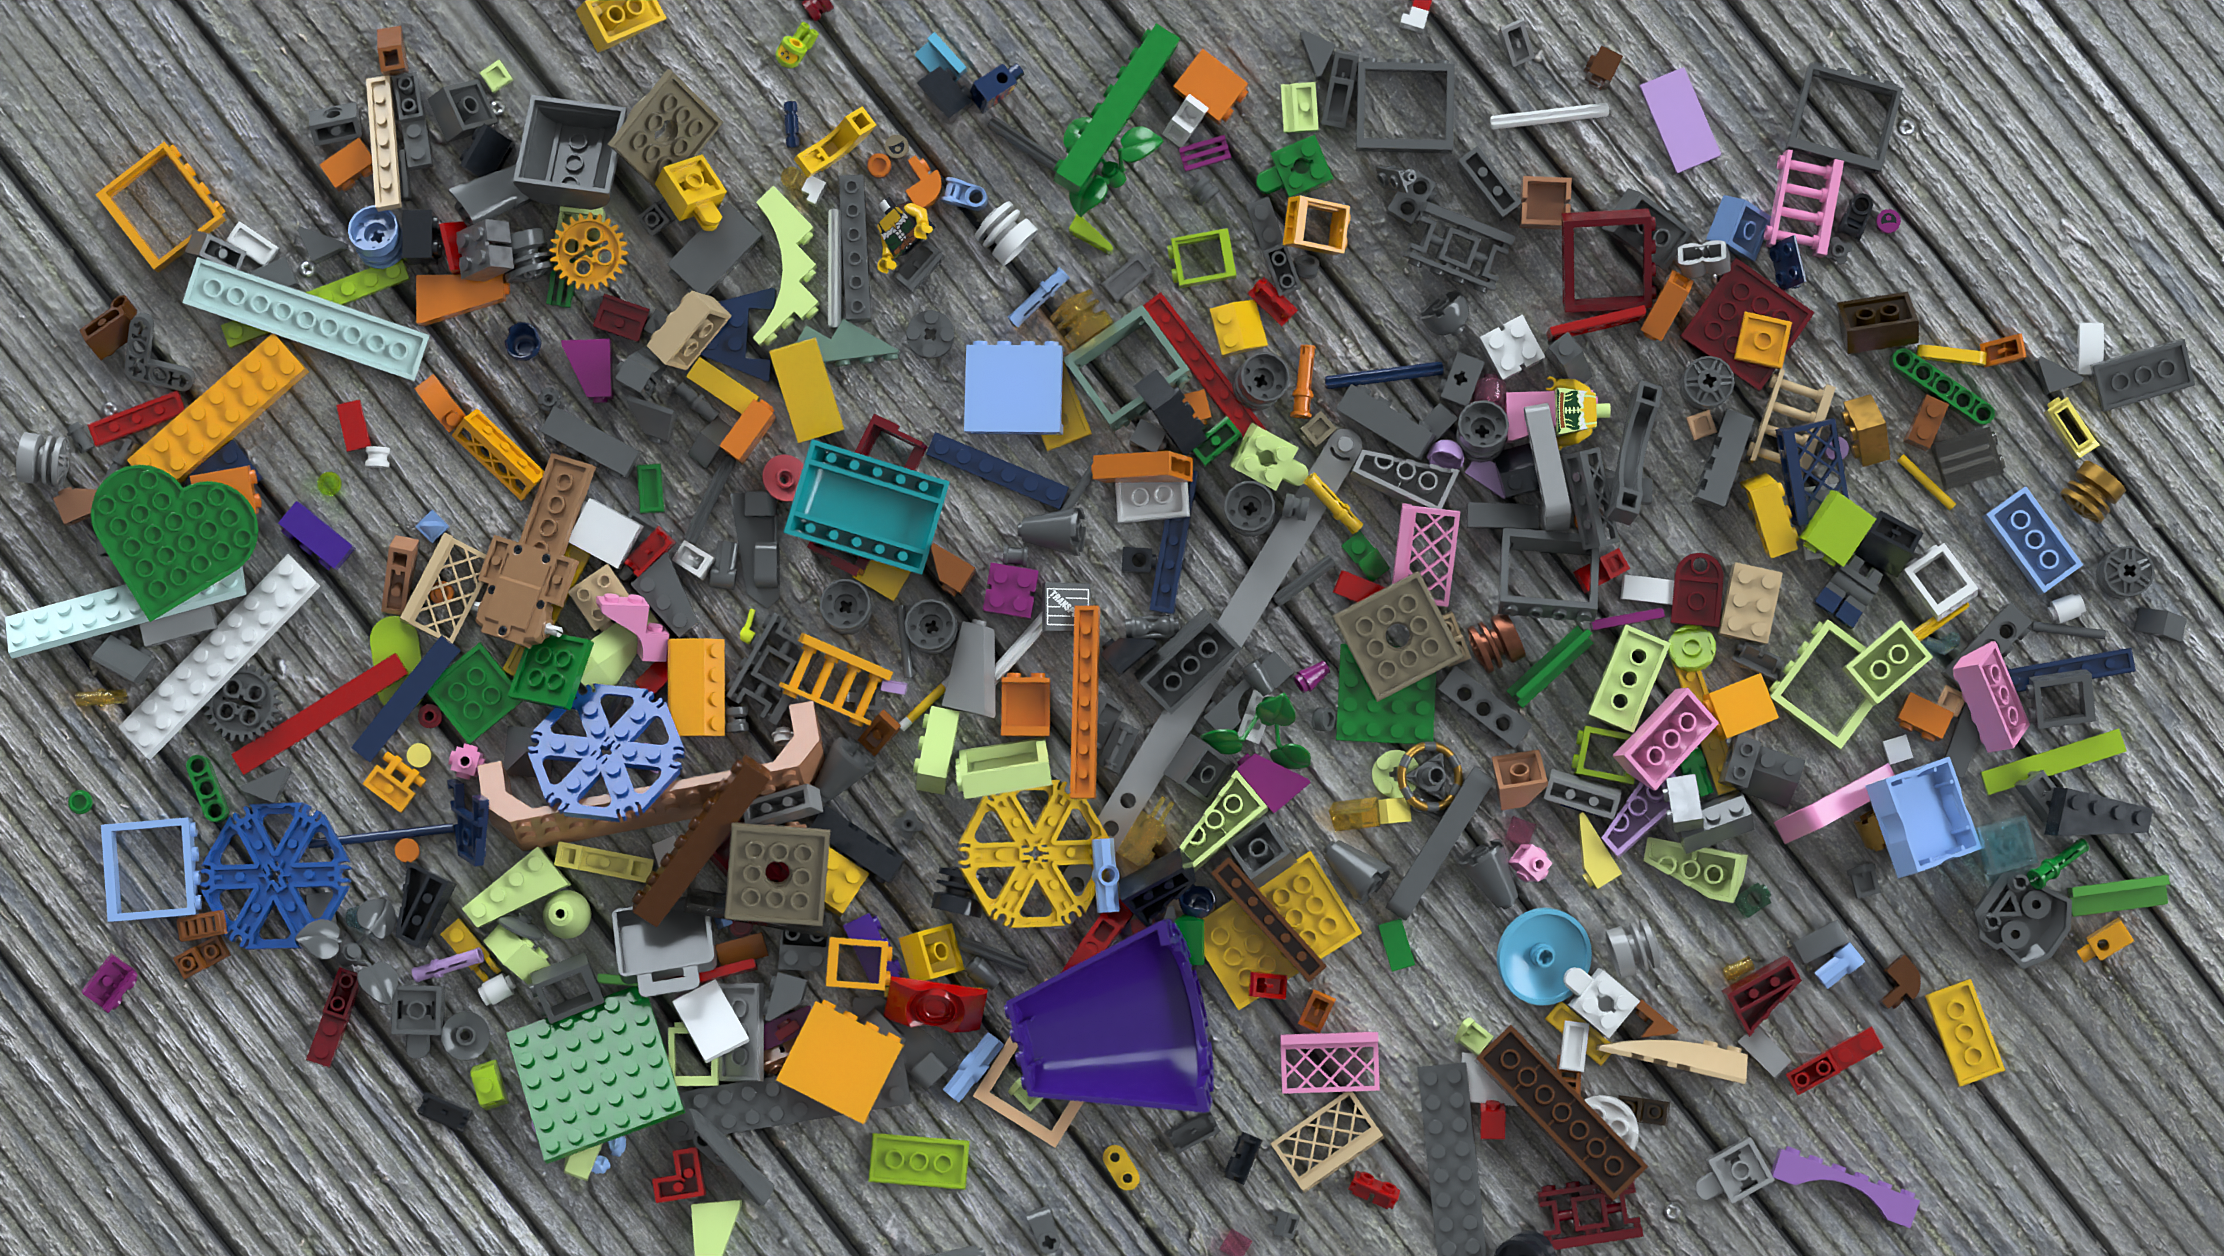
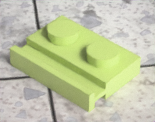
M1316 82L1281 84L1284 133L1319 131Z

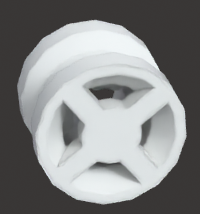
M366 447L368 459L365 461V467L389 468L387 456L390 454V448Z

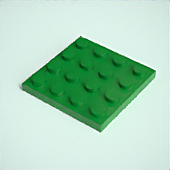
M1340 644L1336 741L1418 744L1433 741L1436 672L1377 702L1348 645Z

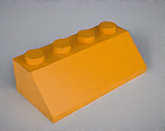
M668 639V709L677 732L681 737L725 736V639Z

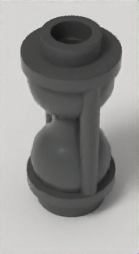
M1173 614L1131 616V619H1125L1126 638H1172L1175 636L1174 633L1179 631V619H1174Z

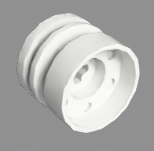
M1010 201L993 210L983 220L980 228L974 235L978 242L988 235L983 243L985 248L994 243L997 244L992 255L1003 266L1013 260L1038 232V229L1028 219L1018 224L1015 222L1020 215V211L1017 209L1009 214L1013 208V204Z

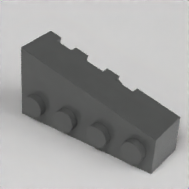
M1730 409L1724 411L1692 499L1693 502L1717 511L1728 506L1732 495L1730 493L1732 484H1736L1740 473L1737 470L1739 463L1744 461L1748 448H1745L1747 440L1752 439L1756 426L1753 425L1755 418Z

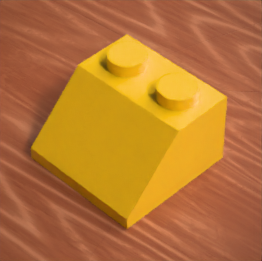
M1254 300L1232 302L1209 309L1221 358L1268 346L1258 306Z
M952 923L898 938L910 979L927 981L965 969Z

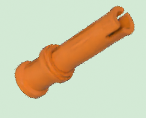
M1300 345L1297 385L1294 392H1292L1294 405L1293 411L1290 412V416L1293 418L1311 419L1312 416L1310 413V403L1314 394L1311 391V382L1316 346Z

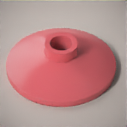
M785 454L770 459L766 463L762 474L763 484L768 493L780 501H793L804 464L796 457ZM780 477L786 479V484L780 481Z

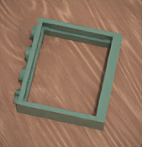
M1142 304L1063 358L1067 369L1113 432L1123 426L1126 428L1131 420L1149 412L1150 409L1145 404L1146 401L1139 396L1112 415L1079 369L1132 332L1146 324L1179 369L1165 378L1172 388L1177 386L1179 389L1185 387L1184 384L1193 378L1190 369Z

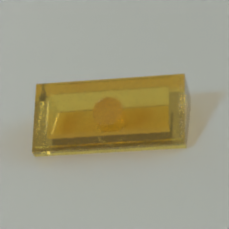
M1377 797L1336 801L1332 803L1328 811L1335 831L1380 827L1381 825Z

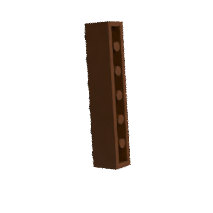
M1230 857L1211 873L1215 880L1308 983L1327 967Z

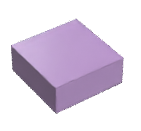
M884 679L881 690L905 695L908 683Z

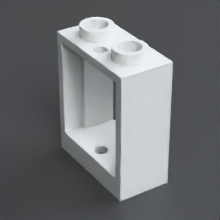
M1945 543L1939 547L1937 545L1932 546L1925 552L1926 555L1919 560L1917 558L1911 560L1906 564V569H1904L1905 579L1937 622L1978 595L1977 586ZM1943 555L1965 587L1937 605L1915 573Z

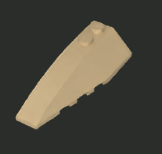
M1644 1039L1596 1045V1050L1746 1084L1747 1054L1741 1053L1742 1048L1727 1045V1050L1717 1048L1718 1043L1704 1040L1703 1044L1676 1040Z

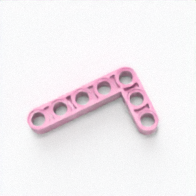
M1889 763L1811 805L1773 823L1784 844H1787L1824 827L1868 803L1870 798L1866 785L1894 776L1895 774Z

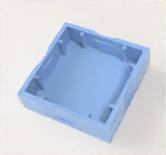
M1950 756L1866 785L1898 878L1921 872L1942 864V862L1982 849L1971 816L1964 804L1961 788Z

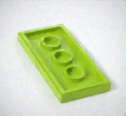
M872 1133L868 1182L966 1190L970 1141Z

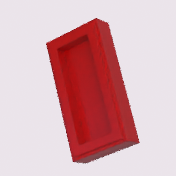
M361 400L336 405L347 452L371 446Z

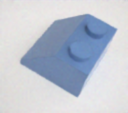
M1723 195L1706 240L1724 241L1729 252L1755 261L1764 240L1765 228L1767 225H1770L1771 216L1745 199Z

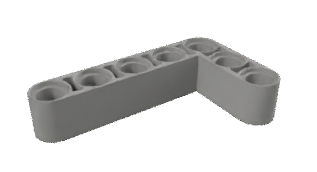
M1543 403L1524 407V417L1542 498L1541 521L1543 531L1559 532L1569 530L1571 507L1549 404Z

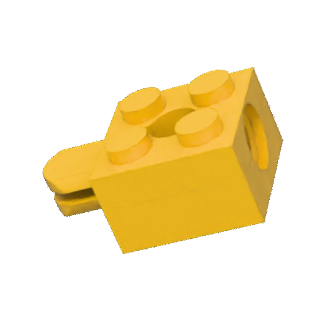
M703 154L663 167L655 185L677 219L682 221L695 217L704 231L715 230L722 219L718 208L727 191Z

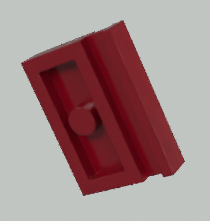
M604 293L593 327L639 343L651 310Z

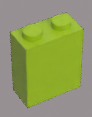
M1831 490L1799 538L1805 542L1803 546L1814 554L1818 551L1824 555L1822 560L1832 567L1835 565L1844 567L1876 521V518L1840 492Z

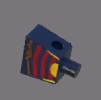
M1017 63L1010 68L1001 64L973 82L970 93L973 95L971 99L981 113H985L1011 94L1017 85L1016 80L1024 76V71Z

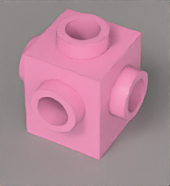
M464 744L463 748L457 747L456 751L452 750L448 764L452 765V771H456V777L470 780L471 776L478 777L477 765L485 764L484 754L477 752L478 747ZM463 757H468L470 760L467 766L462 765Z
M1521 844L1508 861L1509 865L1517 871L1516 875L1524 882H1539L1547 876L1548 869L1552 864L1547 858V853L1533 844Z

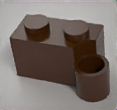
M125 295L116 297L112 301L110 309L79 330L84 341L100 360L111 356L117 349L128 342L130 322L137 314V309Z

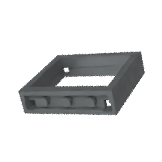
M1364 58L1363 62H1358L1356 151L1451 154L1453 151L1455 64H1449V60H1435V63H1425L1423 59H1412L1411 63H1401V59L1395 58L1387 59V62H1377L1376 58ZM1365 71L1447 73L1445 140L1364 138Z
M1823 62L1810 63L1806 68L1785 150H1793L1795 153L1828 162L1834 159L1844 161L1843 166L1878 175L1883 167L1903 88L1898 87V84L1892 83L1889 80H1884V83L1875 81V77L1871 75H1853L1851 70L1845 68L1831 69L1828 68V64ZM1813 76L1891 97L1875 159L1797 138Z
M1503 527L1500 541L1498 614L1510 615V617L1529 616L1534 619L1553 618L1558 621L1577 620L1579 622H1595L1598 610L1599 547L1583 550L1580 534ZM1509 549L1591 556L1589 602L1508 596Z

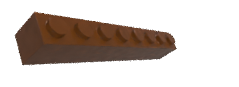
M746 754L741 761L738 759L733 764L729 777L727 779L723 778L716 788L717 793L713 798L709 797L705 801L701 814L699 816L695 815L688 825L689 829L685 835L680 834L674 843L675 848L670 854L667 852L663 856L659 869L656 872L652 871L643 890L639 889L632 898L633 913L655 927H658L732 830V823L739 821L770 780V770Z

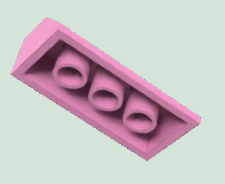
M1993 641L1961 657L1953 668V675L1962 690L1963 700L1970 709L1971 719L1976 724L1980 733V740L1985 745L1988 753L2013 749L2030 726L1997 643Z
M1689 688L1675 689L1613 754V757L1629 775L1652 790H1657L1719 722Z

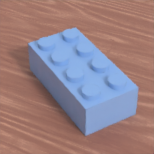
M2026 486L1982 516L2038 595L2045 593L2083 566L2082 562Z

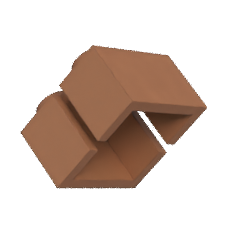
M1523 176L1521 180L1520 201L1522 204L1520 206L1519 228L1562 230L1561 213H1570L1571 210L1569 202L1571 200L1572 178Z

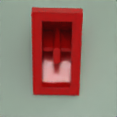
M1250 972L1248 996L1286 1000L1288 975Z

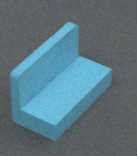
M934 32L927 38L928 42L915 53V56L930 73L939 66L944 71L949 68L957 77L954 81L956 82L967 72V67Z

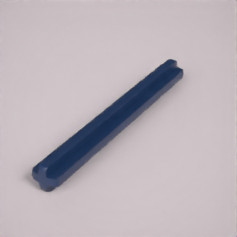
M1439 361L1330 375L1325 377L1326 389L1350 387L1351 384L1358 386L1359 384L1367 385L1437 376L1444 373L1443 363Z

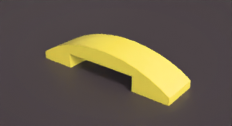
M560 841L558 842L554 862L556 866L646 883L648 876L652 872L654 864L653 859Z

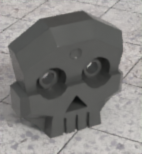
M2030 869L1997 875L1972 910L1978 924L1979 940L1992 950L2000 949L2020 969L2028 968L2051 958L2071 930L2072 899L2046 886L2042 889L2034 888L2027 878V873ZM2008 900L2011 912H2000ZM2034 900H2037L2040 904L2038 909L2032 907ZM2013 930H2016L2019 933L2017 939H2013L2011 937V932Z

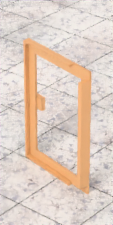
M1009 1036L973 1097L1056 1148L1084 1102L1070 1100L1051 1131L990 1093L1018 1047L1017 1043H1013Z

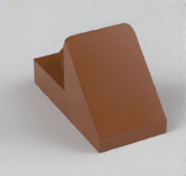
M883 709L857 741L875 757L899 732L901 725Z
M1638 999L1640 1002L1635 1007L1637 1009L1635 1014L1644 1022H1647L1648 1019L1651 1021L1639 1037L1676 1034L1679 1031L1646 1002Z

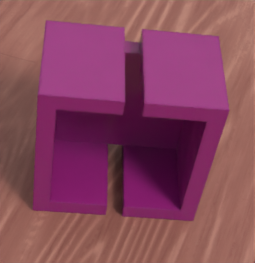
M991 563L987 585L991 589H986L983 612L1031 620L1035 598L1030 596V592L1036 594L1039 570Z

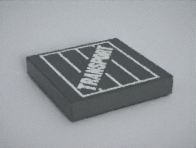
M1042 583V631L1074 632L1075 606H1091L1090 583Z

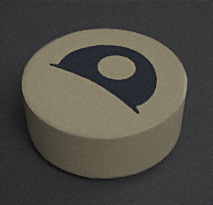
M897 134L890 136L885 142L887 155L895 160L904 158L909 151L907 139Z

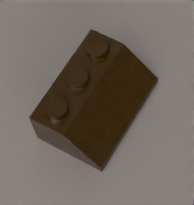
M1908 292L1837 302L1841 335L1847 354L1919 343V320Z

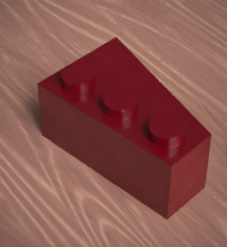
M1784 955L1721 991L1742 1031L1750 1037L1760 1023L1770 1016L1772 1010L1779 1003L1783 1002L1802 979L1791 959Z

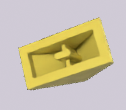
M1405 798L1361 802L1363 827L1412 821L1410 804Z

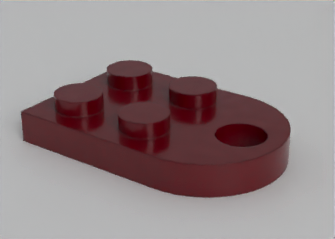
M1693 553L1678 563L1674 573L1670 623L1719 628L1724 575L1721 565L1711 555ZM1701 558L1705 560L1707 564L1705 571L1698 572L1694 569L1693 563L1695 559Z

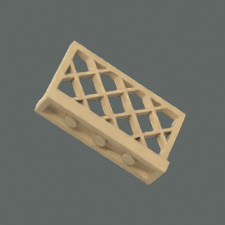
M444 532L399 620L437 639L441 636L438 624L451 621L454 631L450 639L445 638L453 643L484 584L480 581L477 582L476 577L479 576L480 572L474 573L471 560L477 558L485 560L486 554ZM454 545L464 550L466 559L453 563L450 552ZM468 552L475 556L469 558ZM447 558H448L450 564L444 565L445 562H446V560H447ZM468 562L472 575L458 579L454 566ZM451 567L455 580L442 584L439 576L440 571ZM473 578L476 586L474 592L464 595L460 582ZM436 579H437L439 585L433 587V585H434V583H435V581H436ZM457 583L460 597L447 600L443 587ZM440 588L444 602L431 605L428 598L430 591ZM471 596V598H470V600H469V602H468V604H467L465 598ZM462 599L465 608L463 613L452 616L448 603ZM426 600L428 607L422 608ZM446 605L450 618L436 622L432 608ZM429 610L433 623L424 626L415 621L419 612ZM460 618L457 625H455L454 619ZM434 626L436 632L433 631L432 629L428 628V627Z
M1353 1091L1344 1092L1270 1144L1302 1191L1306 1193L1384 1139V1136ZM1349 1096L1355 1103L1353 1114L1339 1111L1341 1102ZM1337 1105L1336 1111L1330 1110L1331 1108ZM1357 1108L1360 1110V1112L1362 1113V1115H1357V1114H1356V1113H1357ZM1326 1112L1336 1114L1333 1127L1319 1125L1321 1115ZM1339 1115L1352 1117L1350 1131L1336 1128ZM1355 1118L1366 1119L1371 1128L1364 1133L1353 1131ZM1317 1119L1316 1124H1311V1122ZM1305 1126L1315 1128L1313 1141L1299 1139L1302 1128ZM1319 1128L1332 1131L1330 1144L1316 1142ZM1335 1132L1349 1134L1348 1144L1343 1147L1333 1145ZM1297 1133L1296 1138L1291 1137L1292 1135ZM1352 1135H1358V1137L1352 1140ZM1285 1140L1295 1141L1293 1155L1283 1154L1278 1145ZM1299 1142L1312 1144L1310 1158L1296 1156ZM1316 1145L1329 1148L1328 1157L1323 1161L1313 1159ZM1332 1148H1333V1149H1339V1150H1337L1335 1153L1332 1154ZM1286 1157H1287V1158H1292V1163H1291V1165H1290V1163L1288 1162V1160L1286 1159ZM1295 1159L1309 1161L1308 1171L1300 1177L1294 1170ZM1312 1162H1314V1163H1319V1164H1317L1316 1166H1314L1313 1168H1311V1167H1312Z

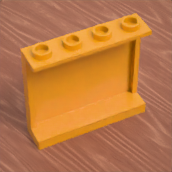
M824 999L822 1003L815 1001L776 1080L865 1124L901 1049L905 1045L900 1043L902 1038L890 1032L885 1036L878 1032L880 1027L868 1021L863 1025L856 1021L858 1016L846 1010L843 1014L834 1010L836 1005Z

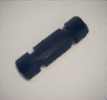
M796 101L784 102V112L786 113L785 131L786 135H788L786 137V146L793 149L800 146L799 137H797L799 127L796 112L798 110Z

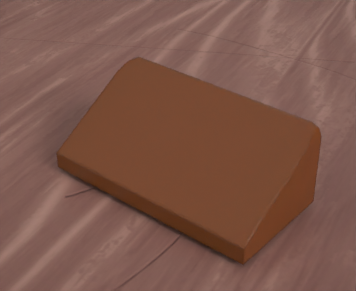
M763 932L715 945L721 966L751 958L755 960L769 956Z

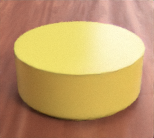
M416 743L408 749L407 760L412 766L422 768L431 762L432 752L427 745Z

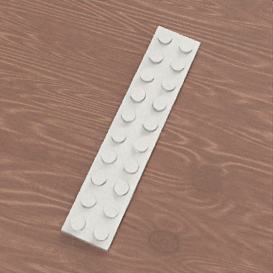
M287 554L217 626L218 629L213 630L118 728L146 758L151 760L312 596L320 585L291 555Z

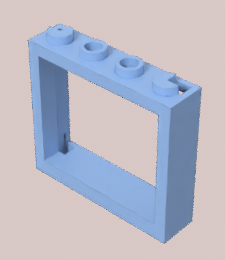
M193 818L101 825L108 922L199 914V910L202 909L201 902L203 901L202 896L198 895L197 885L201 883L200 871H196V861H199V849L194 844V837H197L198 832ZM181 826L187 908L122 913L116 831Z

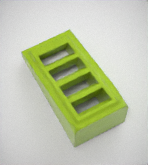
M1076 214L1069 227V234L1111 255L1113 246L1089 222Z

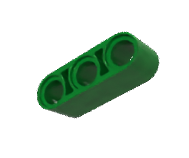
M191 756L187 760L186 769L204 816L209 821L223 822L229 816L230 811L213 765L205 756ZM201 759L204 762V769L197 773L194 770V763ZM207 782L213 785V791L209 795H205L202 790L203 785ZM218 804L222 808V813L219 817L214 818L211 814V809L214 805Z

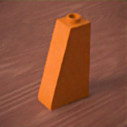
M461 274L416 275V323L419 326H426L505 302L506 295H510V283L506 282L504 274L485 282L461 279Z
M1172 451L1093 455L1091 471L1094 480L1104 483L1192 482L1193 458Z

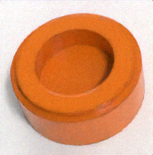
M882 153L874 154L867 162L868 171L875 178H884L891 171V161Z
M438 582L434 583L433 587L438 586ZM452 585L443 587L447 600L453 599L455 591ZM440 588L430 591V598L434 603L444 602Z
M405 838L396 844L395 855L400 861L413 862L419 857L420 847L415 840Z

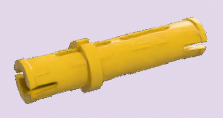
M1315 472L1304 480L1303 483L1333 513V517L1345 525L1351 534L1358 532L1362 528L1363 523L1352 513L1350 506L1347 503L1344 504Z

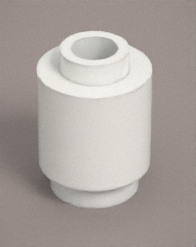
M2069 594L2050 602V607L2047 608L2051 620H2056L2058 624L2080 617L2081 613L2086 612L2085 604L2080 594Z
M501 973L482 983V987L478 988V991L486 1005L491 1003L494 1005L513 995V989L516 988V985L510 975L506 976L504 973Z

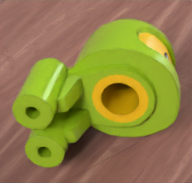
M801 22L793 37L785 36L781 40L775 53L777 62L784 68L792 69L797 67L807 50L811 49L819 35L818 31L809 29L810 26L807 23Z

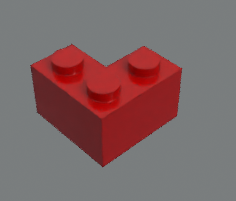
M697 1147L673 1150L676 1174L652 1179L656 1203L699 1197L707 1194L701 1154Z

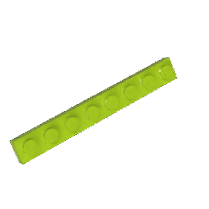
M401 258L399 262L391 267L384 269L371 267L306 293L340 305H346L408 281L410 277ZM235 320L221 325L230 349L270 334V332Z

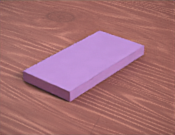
M1684 67L1639 86L1676 174L1721 156V152Z

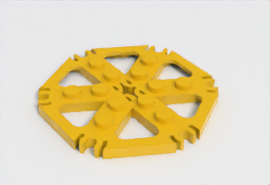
M1052 780V785L1000 793L999 796L995 794L983 796L958 843L968 844V847L958 848V851H965L967 853L966 860H960L958 864L969 866L968 868H959L986 915L988 917L991 915L992 920H997L999 914L1004 915L1003 926H1008L1010 922L1011 925L1008 928L1065 926L1062 920L1066 924L1072 923L1069 919L1071 911L1075 913L1076 917H1081L1082 913H1086L1096 893L1095 883L1091 875L1083 893L1080 896H1075L1057 865L1087 864L1091 866L1093 872L1092 840L1109 838L1086 799H1071L1070 793L1067 794L1065 792V786L1067 785L1065 781H1062L1059 786L1060 780ZM1044 790L1048 794V801L1035 826L1032 825L1016 798L1017 793L1020 791ZM1072 809H1078L1091 829L1090 838L1087 840L1056 841ZM988 811H993L997 815L1012 842L979 843L975 839V833ZM1027 845V848H1021V846ZM1033 847H1036V851L1046 852V855L1037 856L1036 861H1034L1032 856L1023 855V853H1029V851H1033ZM983 867H1013L998 897L995 899L989 898L976 878L977 870ZM1104 869V870L1102 871V873H1101L1102 879L1104 878V876H1105V874H1106V872H1107V869ZM1035 880L1052 908L1050 915L1047 917H1023L1020 914V909Z

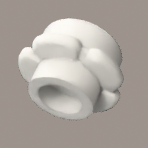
M778 727L771 736L774 738L775 745L786 746L794 736V733L790 732L789 727Z

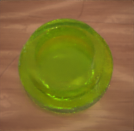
M325 472L318 479V489L324 495H336L341 490L342 480L334 472Z

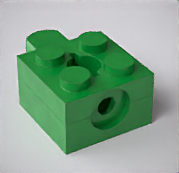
M1314 134L1270 153L1269 158L1273 167L1260 172L1256 181L1257 188L1261 193L1271 194L1283 189L1288 200L1289 197L1303 196L1333 183L1334 178Z

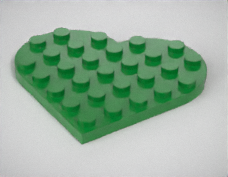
M132 465L115 471L100 484L92 502L91 521L95 534L149 622H152L241 568L252 555L258 539V522L254 509L238 490L226 484L212 481L198 482L183 488L169 473L153 466Z

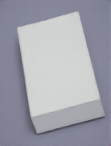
M240 221L226 239V242L246 251L248 257L262 266L271 263L280 248Z
M1564 1021L1559 1069L1584 1072L1589 1023Z

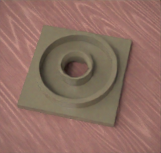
M668 69L651 91L633 107L626 122L610 140L608 145L662 195L655 185L662 168L697 156L722 125L723 121L673 71ZM667 120L665 131L660 137L655 139V132L660 130L664 121Z
M1419 571L1332 615L1377 702L1463 658ZM1402 624L1409 630L1410 637L1404 646L1393 647L1386 641V631L1391 625Z
M732 823L725 919L823 926L830 830ZM773 861L784 862L789 867V876L782 882H773L766 876V867Z

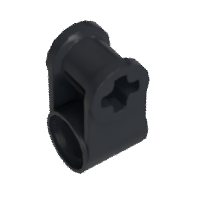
M1861 193L1851 199L1836 233H1844L1854 237L1855 241H1860L1873 208V200L1869 195ZM1861 199L1866 202L1867 208L1865 211L1856 209V200Z

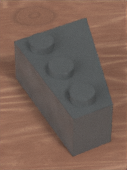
M644 346L628 356L625 362L620 361L615 370V374H617L615 379L623 388L648 401L668 365H665L647 346Z
M665 552L631 583L632 587L680 639L686 637L700 624L669 553Z

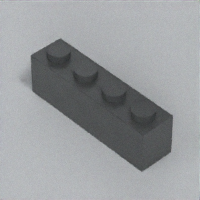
M1351 384L1336 409L1417 459L1422 460L1436 437L1431 432L1433 428L1422 421L1419 424L1410 420L1412 415L1401 408L1398 412L1390 408L1392 403L1383 397L1373 398L1370 396L1371 390L1359 384L1358 387H1355Z
M556 406L552 408L540 430L545 434L544 439L554 445H557L558 442L567 446L565 451L578 457L579 453L588 457L586 462L597 468L600 465L605 466L609 469L607 473L619 480L622 476L628 479L641 455L640 451Z

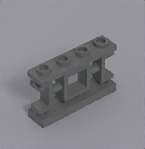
M1422 202L1419 209L1421 213L1417 221L1427 224L1420 246L1408 243L1407 251L1403 254V257L1409 259L1408 264L1419 268L1425 265L1430 267L1429 272L1439 276H1443L1444 273L1452 276V281L1465 285L1466 282L1474 285L1473 289L1482 293H1487L1488 290L1495 291V284L1498 282L1499 277L1488 272L1495 253L1508 254V248L1510 245H1513L1515 236L1433 203ZM1432 216L1455 225L1457 228L1446 227L1443 237L1433 234L1437 221L1428 217ZM1472 233L1498 242L1500 246L1490 244L1487 254L1478 252L1477 248L1481 239L1473 236ZM1452 235L1471 242L1463 263L1445 256ZM1429 243L1437 245L1439 249L1435 259L1444 262V264L1442 265L1419 256L1415 252L1426 253ZM1473 260L1480 262L1483 265L1478 276L1486 278L1487 282L1460 272L1459 269L1467 271L1470 270Z
M774 613L773 616L768 615L762 625V628L765 629L761 637L756 636L750 646V649L753 651L748 659L746 657L742 659L737 669L740 671L736 680L734 678L730 680L725 691L728 692L726 697L738 704H741L747 694L766 705L760 716L779 726L794 698L783 694L773 713L770 714L769 712L774 704L763 697L769 686L780 692L783 688L759 674V671L771 652L790 663L780 680L789 685L795 672L793 670L798 662L787 655L794 644L801 648L804 644L783 632L788 620ZM779 623L775 633L785 638L780 650L778 651L767 645L764 652H760L775 625ZM808 632L807 635L812 636V637H814V638H816V639H819V640L825 642L824 640L820 639L819 637H816L815 635H813V634H811L810 632ZM817 650L816 654L813 653L798 687L799 690L821 651ZM752 665H755L751 675L760 679L761 683L755 693L743 687L739 695H737L736 693Z

